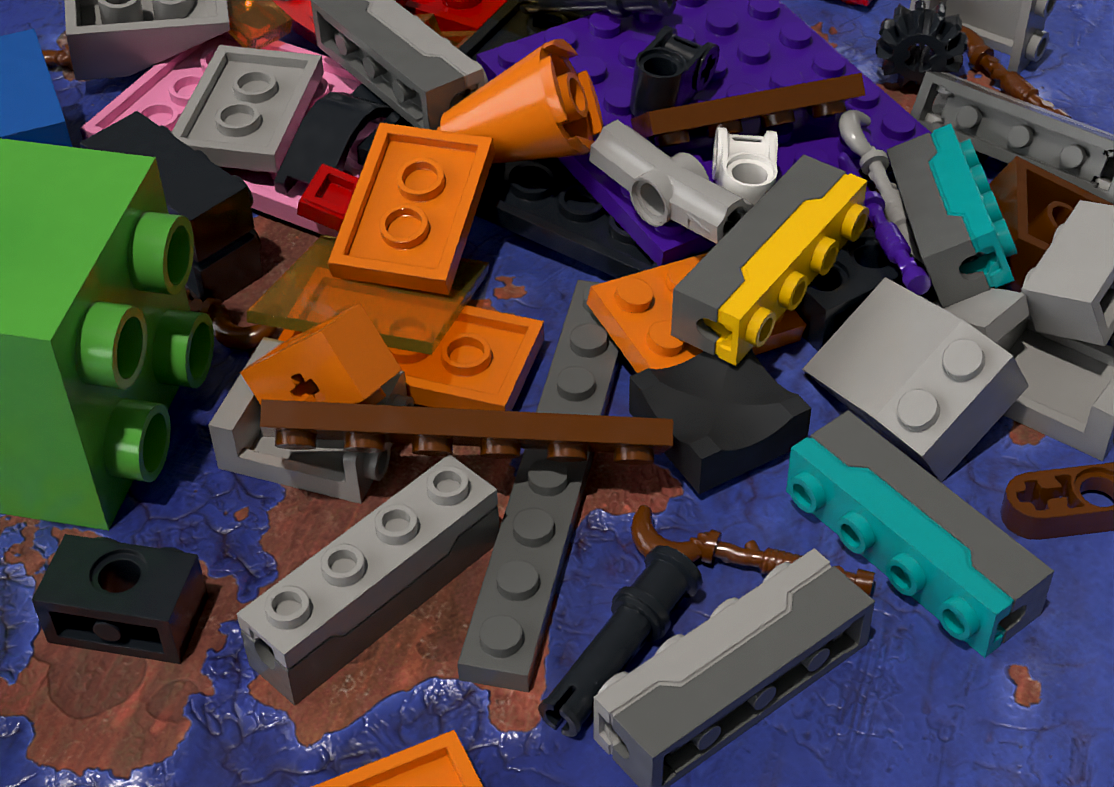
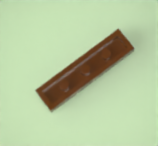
M862 73L650 111L632 118L631 124L633 130L645 139L654 138L655 146L663 148L690 142L689 131L707 128L709 138H715L717 127L727 128L729 134L743 132L742 121L760 118L761 127L768 128L795 122L794 112L812 109L813 119L844 113L847 111L846 101L865 96L866 94Z

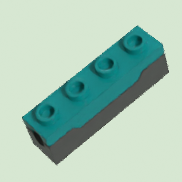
M951 123L933 130L934 132L931 134L928 132L886 150L922 260L942 308L989 291L991 287L997 288L1015 281L1006 258L1018 253L971 139L959 143Z
M849 410L812 433L810 438L806 437L791 447L786 492L791 495L795 504L804 512L812 513L839 536L842 543L850 551L865 557L888 577L891 584L900 593L915 599L940 620L944 629L951 636L958 640H964L984 658L999 648L1001 642L1005 643L1042 614L1054 570Z

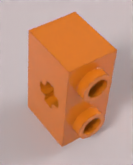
M358 303L280 343L240 373L260 405L262 399L376 405L386 397L381 386L402 369L361 303Z

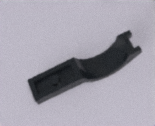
M362 83L351 94L329 92L316 101L303 118L274 179L276 192L286 195L298 181L310 184L322 163L343 171L348 153L358 134L369 122L382 123L394 109Z

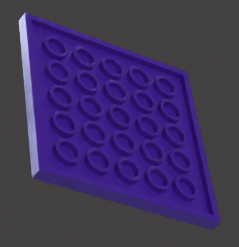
M677 0L676 8L670 16H658L654 11L633 12L627 18H619L612 15L609 10H602L477 54V62L483 67L489 82L544 43L554 39H564L578 54L569 58L576 73L587 70L592 80L600 105L603 127L618 119L624 125L632 128L631 119L635 116L630 112L629 104L635 60L638 53L643 51L666 25L677 29L678 36L704 45L707 42L719 45L720 52L717 67L709 84L702 92H698L688 104L862 73L780 0ZM863 73L862 78L866 95L845 102L847 111L858 110L870 117V126H861L862 131L871 146H874L876 150L885 151L886 154L887 149L930 132ZM812 109L794 112L795 122L762 128L760 118L742 121L743 132L735 133L737 135L764 136L766 131L777 132L778 173L776 182L803 154L839 169L838 156L841 152L848 154L863 179L871 180L868 175L862 173L859 164L862 157L856 155L846 145L841 136L839 120L843 113L813 119ZM707 128L689 131L690 142L659 148L670 157L682 152L691 154L705 168L709 181L715 183V180L712 179L715 138H709ZM600 133L593 135V141H596ZM654 138L647 139L649 142L655 145ZM590 152L585 155L557 157L658 266L686 259L716 245V243L673 220L663 226L655 227L649 225L636 212L631 202L630 192L589 161ZM889 163L886 173L893 171L891 163Z

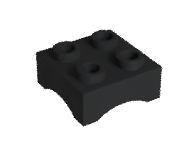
M753 349L745 355L737 366L718 358L717 354L711 355L703 351L681 364L662 369L648 368L630 376L629 413L633 417L673 419V446L664 454L698 494L790 452L791 447L806 437L808 438L812 408L798 394L792 393L778 384L762 366Z

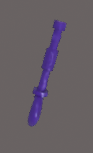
M841 152L838 156L839 169L846 171L848 175L851 173L862 178L848 154ZM867 186L864 206L869 209L868 220L876 229L874 233L876 240L889 261L898 265L903 276L902 282L906 289L917 295H923L931 287L930 277L924 268L918 267L914 258L910 256L911 248L896 224L888 222L884 214L885 201L880 193L870 191Z

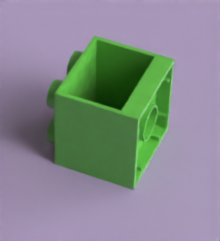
M0 138V514L109 531L133 480L152 482L159 476L164 466L171 433L168 409L179 387L198 388L206 379L214 349L213 324L207 313L190 311L185 289L193 262V230L186 216L168 213L156 157Z

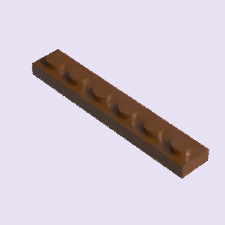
M261 400L260 429L263 437H275V447L282 449L312 450L316 449L317 439L344 440V450L359 453L384 452L385 442L411 443L412 453L426 456L452 455L453 445L478 446L480 447L481 457L493 459L520 458L522 448L547 450V459L552 461L581 462L587 460L588 452L614 453L615 463L647 465L654 463V455H662L673 446V419Z

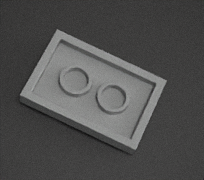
M219 45L173 128V135L192 149L205 153L210 161L217 166L248 169L255 172L277 173L324 74L322 55Z

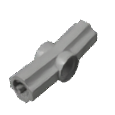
M618 119L604 126L596 141L591 144L589 161L630 192L631 202L636 212L649 225L655 227L663 226L673 220L717 244L754 206V204L709 181L705 168L691 154L682 152L670 157Z

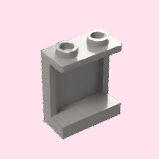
M911 0V11L915 9V2L918 0ZM923 0L926 4L925 9L933 10L936 5L943 1L946 6V16L959 14L962 25L978 33L984 40L985 45L1011 55L1008 71H1016L1018 74L1031 61L1037 62L1042 57L1049 40V32L1044 31L1046 18L1051 14L1057 0Z
M1029 315L996 343L1014 356L1029 384V387L1003 415L1103 461L1114 446L1113 348L1108 345L1101 346L1037 332L1031 315Z
M263 337L244 369L284 341ZM400 371L381 386L386 397L376 405L414 407L413 398L407 396L404 371ZM241 374L208 424L218 469L359 504L364 500L374 480L380 481L384 477L390 460V448L393 443L385 442V451L380 453L344 450V440L317 439L316 449L291 450L275 447V437H263L260 429L261 405Z

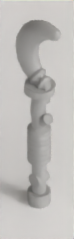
M858 110L844 112L839 120V129L843 140L856 155L862 157L859 162L862 173L868 175L875 183L876 188L884 199V214L888 222L896 224L909 244L911 254L924 265L901 193L897 190V185L890 182L886 173L890 163L885 151L876 150L874 146H871L862 131L861 126H870V117Z

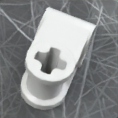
M717 127L712 159V179L715 180V184L755 205L776 183L778 173L777 132L766 131L764 136L729 134L727 128Z

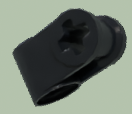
M667 25L664 26L655 39L643 51L638 53L636 57L629 104L630 112L637 117L650 111L687 105L698 92H702L709 84L717 67L720 52L719 45L707 42L704 45L678 36L677 29Z

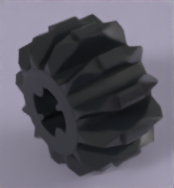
M918 0L915 2V9L913 11L899 3L898 7L894 10L893 18H885L880 25L879 34L881 37L876 42L875 52L877 58L883 59L881 69L884 72V76L898 74L897 83L900 89L910 80L917 81V86L920 89L926 71L959 72L963 65L962 54L967 50L968 37L965 35V32H961L962 20L959 14L946 16V6L943 1L936 5L933 10L925 9L926 4L923 0Z

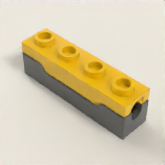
M803 154L674 287L671 336L711 355L717 354L718 358L735 366L754 346H763L771 335L775 322L787 309L790 311L796 309L805 295L807 286L818 274L826 275L832 268L839 250L848 240L854 242L862 234L869 217V209L864 206L867 180L851 173L848 175L846 171Z

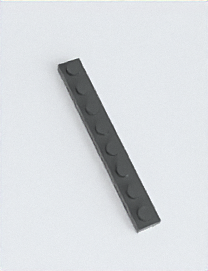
M577 280L536 412L606 415L622 352L586 304L591 286L603 282ZM524 449L457 663L460 681L529 693L595 452H588L586 461L560 462L548 460L547 450Z

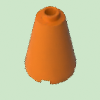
M554 39L544 43L444 112L441 116L440 127L437 130L493 138L495 155L492 164L588 154L591 144L595 142L593 141V135L599 134L602 131L603 120L599 101L587 70L576 73L569 61V58L578 55L577 52L564 39Z

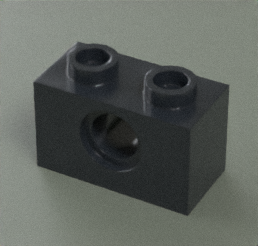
M65 534L32 598V602L47 643L181 664L209 597L198 554L186 553L173 547L153 548L121 543L107 537L88 538Z

